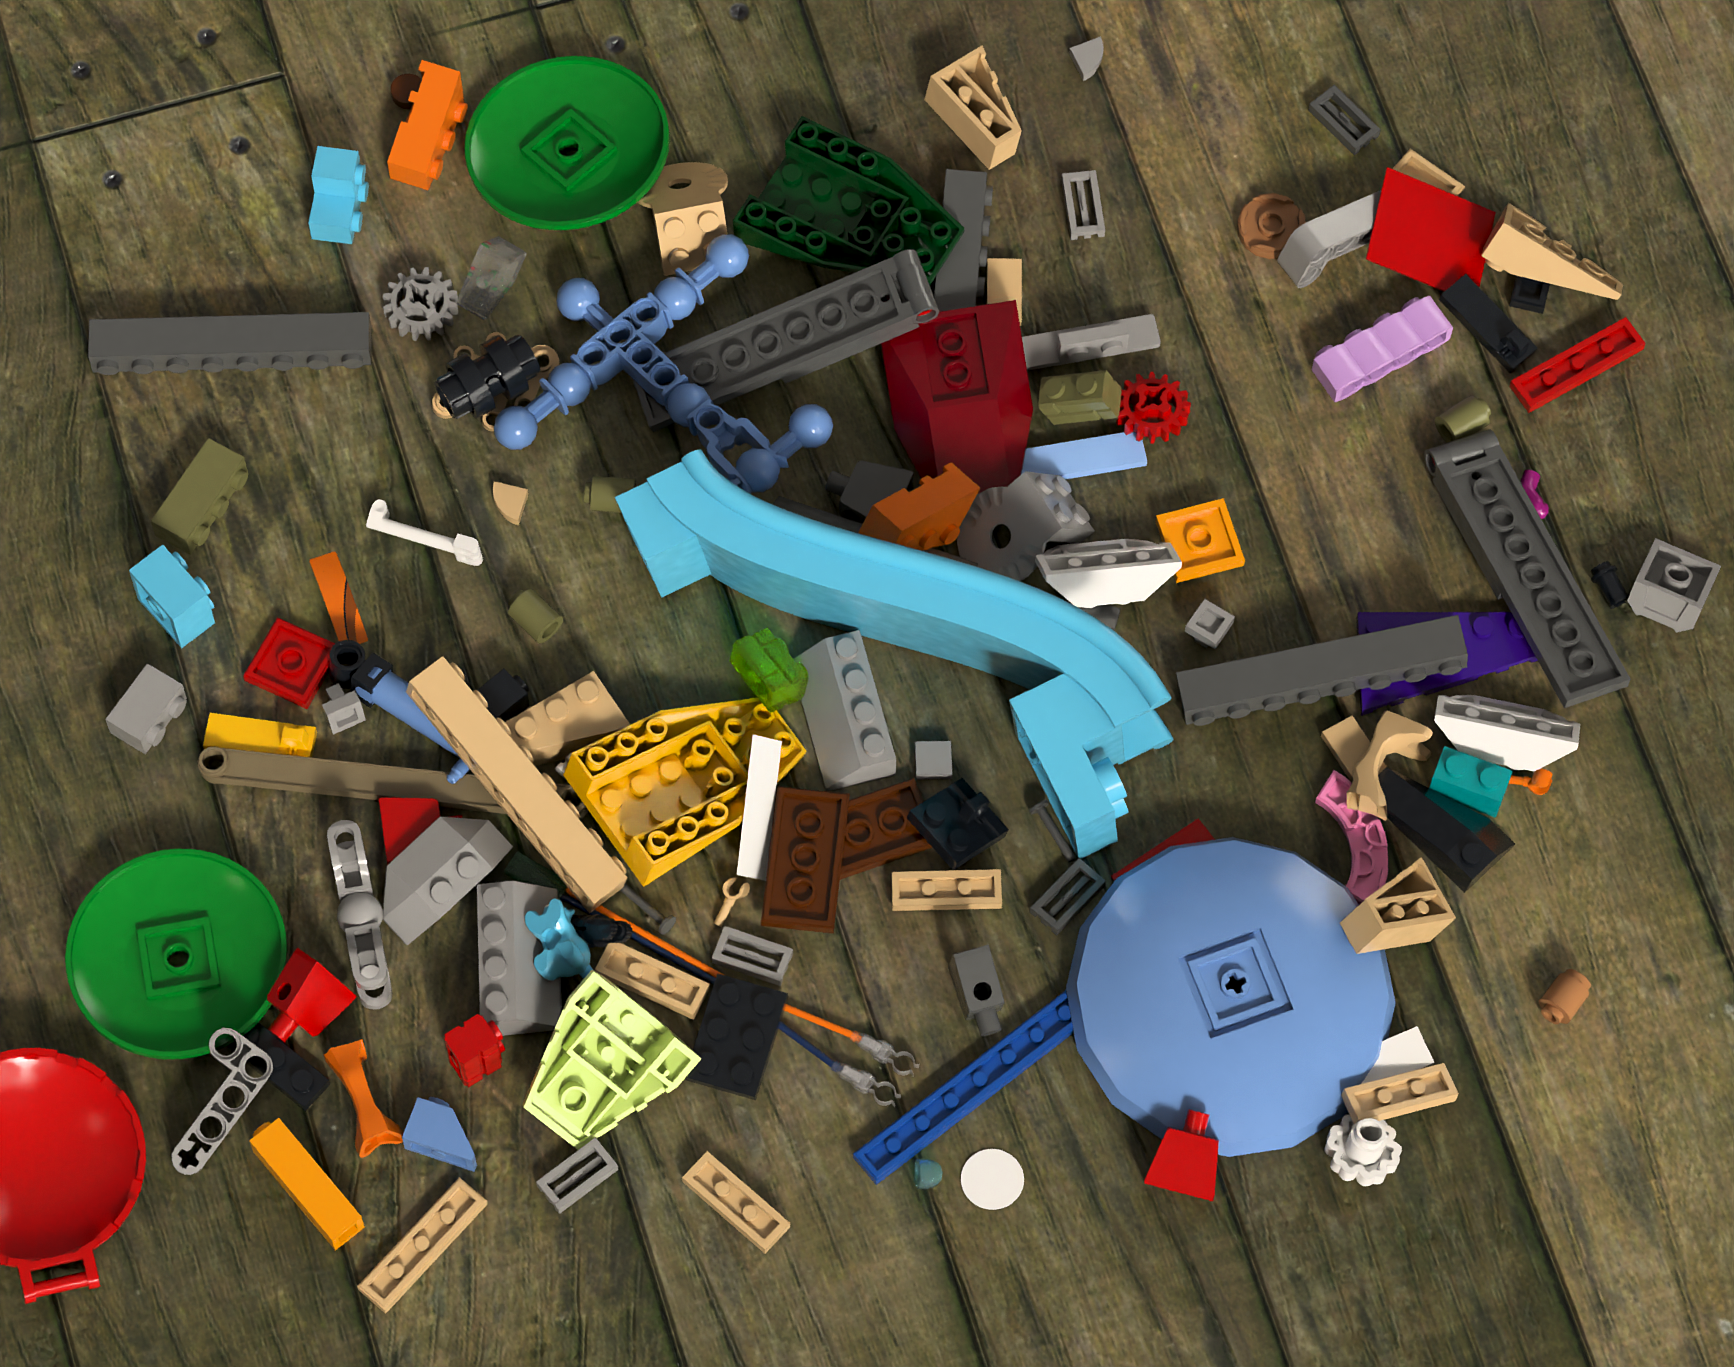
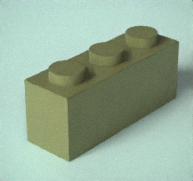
M208 438L152 518L151 524L155 536L190 555L197 545L202 546L209 536L210 526L216 518L220 519L225 514L229 506L230 497L235 490H241L248 479L245 458Z

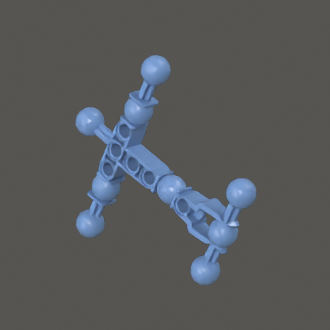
M722 234L709 243L705 255L706 260L687 275L678 267L675 270L677 277H668L661 281L655 288L654 294L651 292L647 293L646 298L635 301L615 319L599 306V291L591 281L585 278H571L564 282L557 292L556 302L559 311L564 317L572 321L585 320L597 333L582 344L576 355L572 354L570 356L572 363H562L554 367L548 376V381L544 378L539 380L543 393L525 407L509 406L500 411L495 418L494 435L504 447L510 450H521L534 441L537 435V423L557 408L566 416L569 413L567 406H576L583 402L589 395L591 388L595 391L598 389L597 385L608 382L620 371L624 370L652 398L665 406V409L675 423L683 427H689L693 436L698 434L699 441L707 449L710 463L720 474L751 494L752 492H764L772 488L778 480L780 468H788L787 459L801 447L817 448L825 444L831 436L833 422L825 408L817 404H805L795 409L790 416L789 431L770 445L769 440L747 418L736 420L722 408L714 405L706 390L695 383H689L688 377L685 374L680 375L677 366L654 345L665 335L667 328L671 329L674 327L672 320H681L689 316L695 309L696 302L700 306L704 303L701 293L703 288L718 276L722 278L734 277L742 273L746 268L749 251L743 240L733 234ZM653 318L650 321L644 322L646 319ZM625 339H626V341L623 342V343H617V342H619V341H621V340H625ZM595 361H600L597 364L591 365ZM643 361H649L645 364H640ZM666 382H672L669 385L662 386ZM710 425H717L714 428L707 429ZM748 443L752 448L741 454L734 468L724 457L723 451L732 449L735 444L740 446Z

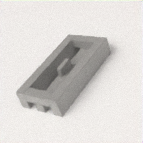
M1096 170L1062 173L1061 181L1070 239L1077 240L1078 236H1084V239L1091 238V235L1097 234L1098 237H1105V225ZM1085 180H1089L1096 225H1090L1083 185ZM1070 182L1076 183L1082 221L1081 227H1077Z
M724 926L712 956V963L781 986L783 976L788 969V963L793 956V949ZM729 939L782 957V959L777 961L758 953L727 944V940ZM724 952V953H727V954H730V955H733V956H736V957H739V958H742V959H745V960H748V961H751V962H754V963H757V964H760V965H763V966L772 968V969H774V970H777V972H773V971H770V970H767V969H764V968H761V967L752 965V964H750V963H747V962H744V961H741V960H738V959H735V958H732V957L723 955L722 953Z
M595 1137L536 1181V1185L560 1214L619 1169L617 1163ZM597 1152L598 1156L556 1188L552 1190L549 1187L592 1153ZM604 1162L606 1163V1166H604L602 1169H600L598 1172H596L594 1175H592L590 1178H588L586 1181H584L582 1184H580L578 1187H576L562 1199L558 1198L560 1195H562L564 1192H566L568 1189H570L572 1186H574L576 1183H578L580 1180H582L584 1177H586L588 1174H590Z

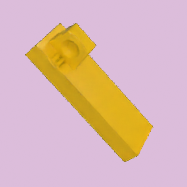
M210 713L203 748L216 746L226 749L312 758L317 730L316 727Z

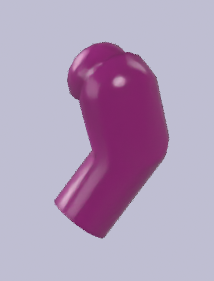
M1525 470L1520 482L1542 520L1548 515L1549 506L1543 502L1542 497L1536 492L1540 475L1533 470Z

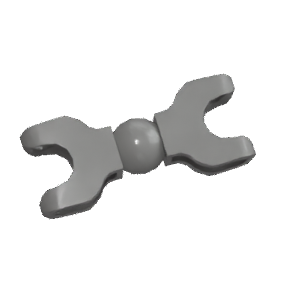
M340 820L332 824L327 831L330 856L340 900L337 909V921L340 928L346 933L352 972L360 1002L368 1009H381L391 1002L393 994L379 927L383 920V909L373 894L371 876L360 828L353 821ZM343 832H348L354 836V841L336 844L338 835ZM384 987L382 994L377 998L366 994V990Z

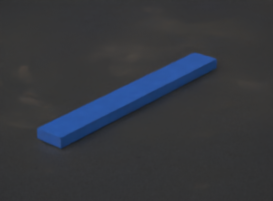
M1066 990L855 1151L853 1158L876 1185L1072 1035L1074 1031Z

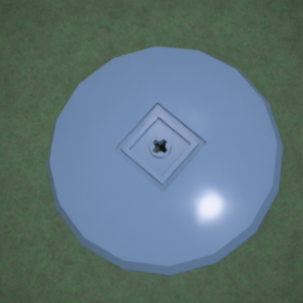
M1235 837L1170 846L1116 878L1079 929L1066 985L1077 1051L1111 1104L1160 1139H1163L1168 1127L1183 1130L1188 1109L1210 1114L1205 1136L1218 1139V1155L1226 1157L1292 1148L1347 1115L1348 1110L1341 1094L1344 1088L1361 1084L1378 1060L1382 1041L1389 1037L1396 1003L1385 949L1356 954L1340 925V922L1359 905L1350 890L1294 851ZM1234 976L1236 981L1243 980L1244 984L1241 986L1240 993L1236 994L1234 989H1226L1225 986L1230 981L1229 977Z

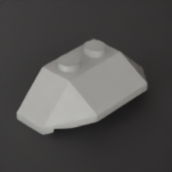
M439 817L386 866L383 921L406 946L409 945L491 872L513 846L489 820Z

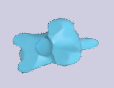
M556 898L552 899L544 907L542 915L534 910L528 911L525 915L526 926L541 941L543 952L534 958V966L537 972L547 980L554 981L559 977H571L577 974L584 979L593 970L589 964L591 956L589 947L578 936L570 922L575 910L566 909L563 907L562 901Z

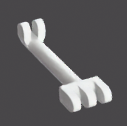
M376 500L373 503L366 523L367 528L454 553L457 561L469 565L479 566L483 562L479 543L475 538L457 533L456 538L453 539L388 519L390 514L386 502Z

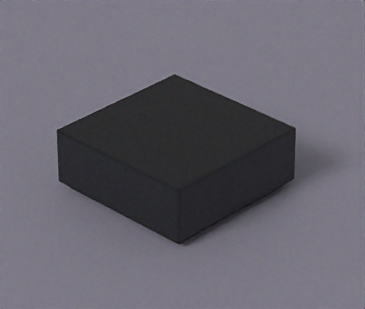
M1516 275L1509 306L1543 314L1550 284Z

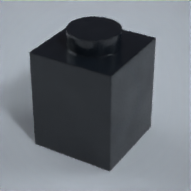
M504 668L477 690L487 701V709L495 719L499 717L504 722L512 719L529 707L528 686L518 675L512 677Z

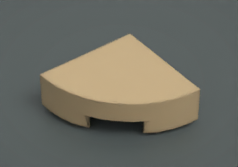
M494 481L493 499L497 509L507 521L519 525L528 498V489Z

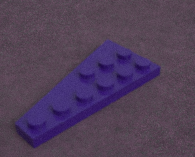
M1358 612L1356 617L1357 635L1458 615L1468 653L1467 668H1462L1456 674L1442 675L1437 673L1427 675L1425 679L1418 682L1410 683L1403 680L1393 682L1384 689L1373 690L1370 687L1360 689L1361 716L1372 713L1374 709L1391 705L1392 707L1404 703V700L1422 694L1427 696L1478 680L1479 676L1492 672L1497 674L1509 670L1511 666L1527 661L1532 663L1538 660L1511 612Z

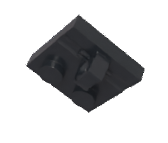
M963 778L911 809L907 816L910 823L952 870H955L1003 839L1009 831L988 807L990 801L984 794L979 792L977 795Z

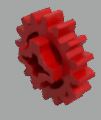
M1150 372L1148 379H1144L1140 374H1136L1135 383L1129 380L1124 381V389H1121L1120 411L1116 423L1117 425L1125 424L1124 433L1126 435L1132 432L1137 433L1136 441L1140 442L1146 436L1149 437L1150 444H1154L1156 437L1160 436L1164 442H1167L1170 432L1178 436L1180 435L1181 426H1187L1191 406V402L1187 401L1188 392L1187 390L1179 391L1180 382L1178 380L1171 384L1168 383V375L1166 374L1161 379H1156L1154 372ZM1130 403L1133 404L1134 412H1131L1130 410ZM1171 403L1174 405V408H1175V412H1174V413L1171 412V408H1172V406L1170 405Z

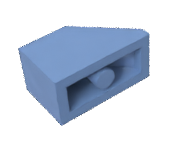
M417 1097L402 1136L404 1148L475 1172L477 1166L475 1154L453 1108H450L447 1102L439 1098L429 1097L428 1100Z

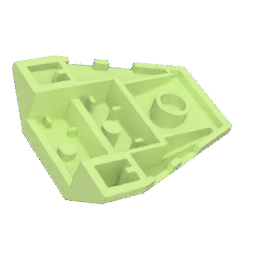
M591 970L567 998L522 1106L579 1150L595 1137L597 1139L616 1127L618 1121L635 1110L639 1112L647 1107L646 1103L665 1091L669 1093L677 1088L701 1058L667 1026L613 982L596 971Z

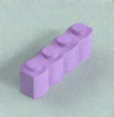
M1431 296L1421 299L1415 297L1404 304L1401 312L1392 315L1390 313L1383 314L1374 321L1373 327L1363 331L1356 329L1345 337L1344 343L1334 347L1327 345L1320 349L1315 355L1312 372L1332 400L1338 402L1351 396L1363 386L1380 380L1392 370L1399 369L1420 355L1438 348L1451 338L1453 327Z

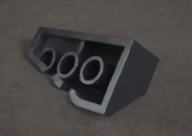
M1386 767L1378 775L1387 804V818L1464 893L1514 847L1515 843L1489 818L1389 767Z

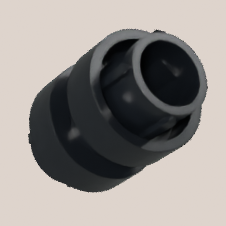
M497 335L479 345L481 353L479 358L472 361L464 353L445 364L447 373L438 377L434 385L442 403L454 419H458L468 413L477 419L496 408L493 399L495 396L502 393L508 400H512L529 390L527 381L537 376V373L540 372V366L532 349L521 335H516L506 341L500 335Z

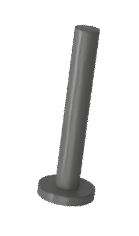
M1048 800L1041 801L1033 806L1029 812L1031 815L1038 813L1069 863L1076 857L1045 809L1049 805Z
M626 883L620 891L660 924L659 933L664 935L669 932L676 922V917L670 915L666 918Z

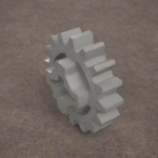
M414 267L410 268V276L408 277L398 273L399 283L389 282V293L383 294L385 304L383 306L384 315L388 317L390 328L398 327L399 336L401 337L411 332L413 341H417L419 334H424L427 341L431 340V332L433 331L443 335V324L452 326L454 324L452 315L458 314V304L456 303L458 302L457 291L453 290L452 281L450 279L443 281L442 272L440 271L431 276L429 267H425L422 274H417ZM404 295L405 299L400 301V307H398L399 300ZM444 300L442 309L438 313L436 309L441 307V301Z

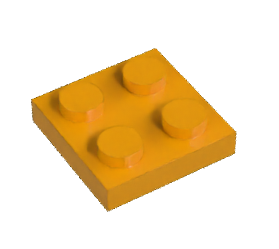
M1224 498L1156 515L1155 522L1162 542L1171 543L1182 561L1181 569L1174 574L1176 583L1244 566L1245 558Z

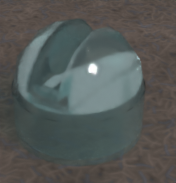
M916 1159L914 1166L916 1188L930 1189L937 1186L943 1175L941 1166L934 1160Z

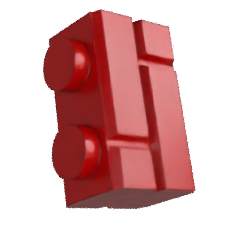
M479 1014L463 1022L464 1027L458 1025L444 1034L449 1063L464 1086L468 1087L482 1080L483 1074L488 1076L502 1067L501 1053L506 1051L501 1042L503 1036L493 1020L486 1022L484 1017Z

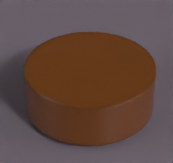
M402 74L393 80L391 96L393 102L398 107L411 109L413 103L409 102L408 99L411 90L418 92L422 81L421 78L414 74Z

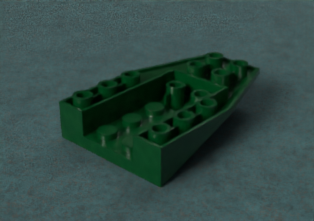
M801 116L785 140L786 156L758 198L751 194L748 196L733 219L734 235L741 238L746 245L819 267L854 273L891 258L901 251L915 250L921 261L928 283L931 285L963 235L964 227L891 158Z

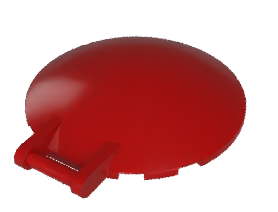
M20 1048L0 1052V1265L17 1268L25 1304L37 1302V1297L86 1286H88L89 1290L100 1287L93 1250L107 1241L129 1216L141 1191L146 1165L144 1132L138 1114L126 1093L106 1075V1072L81 1057L78 1059L67 1054L58 1053V1050L46 1048ZM82 1260L84 1272L33 1283L31 1271Z

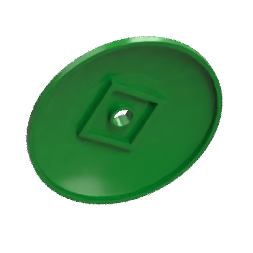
M556 57L530 64L515 71L486 94L475 109L466 131L465 159L471 181L476 190L501 215L517 223L538 229H580L618 216L647 194L657 181L666 163L669 152L670 132L666 112L658 95L644 79L633 71L617 63L595 57ZM566 148L578 149L572 156L561 154Z
M160 850L139 856L120 865L100 880L87 894L79 906L69 929L65 953L66 973L71 992L81 1013L99 1034L113 1044L134 1054L149 1058H194L210 1053L208 1048L209 1039L217 1030L231 1028L243 1036L267 1013L272 1005L267 1001V995L287 964V935L281 913L272 895L263 883L246 868L231 859L203 850ZM182 951L189 955L187 963L181 967H174L169 964V958L175 952ZM229 1034L219 1035L215 1041L216 1051L235 1042V1039Z

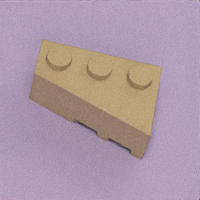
M594 671L505 722L511 731L510 737L518 746L523 745L531 753L534 759V766L563 760L569 753L575 752L630 725Z
M1421 857L1390 882H1387L1366 898L1340 922V925L1356 954L1430 942L1456 917Z

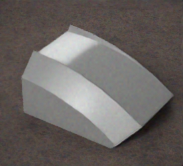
M1655 538L1627 601L1636 616H1645L1673 628L1676 633L1693 629L1721 566Z

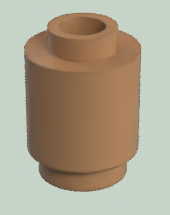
M1567 969L1565 973H1560L1539 1000L1543 1017L1553 1024H1568L1589 996L1588 990L1591 984L1588 979L1573 969Z

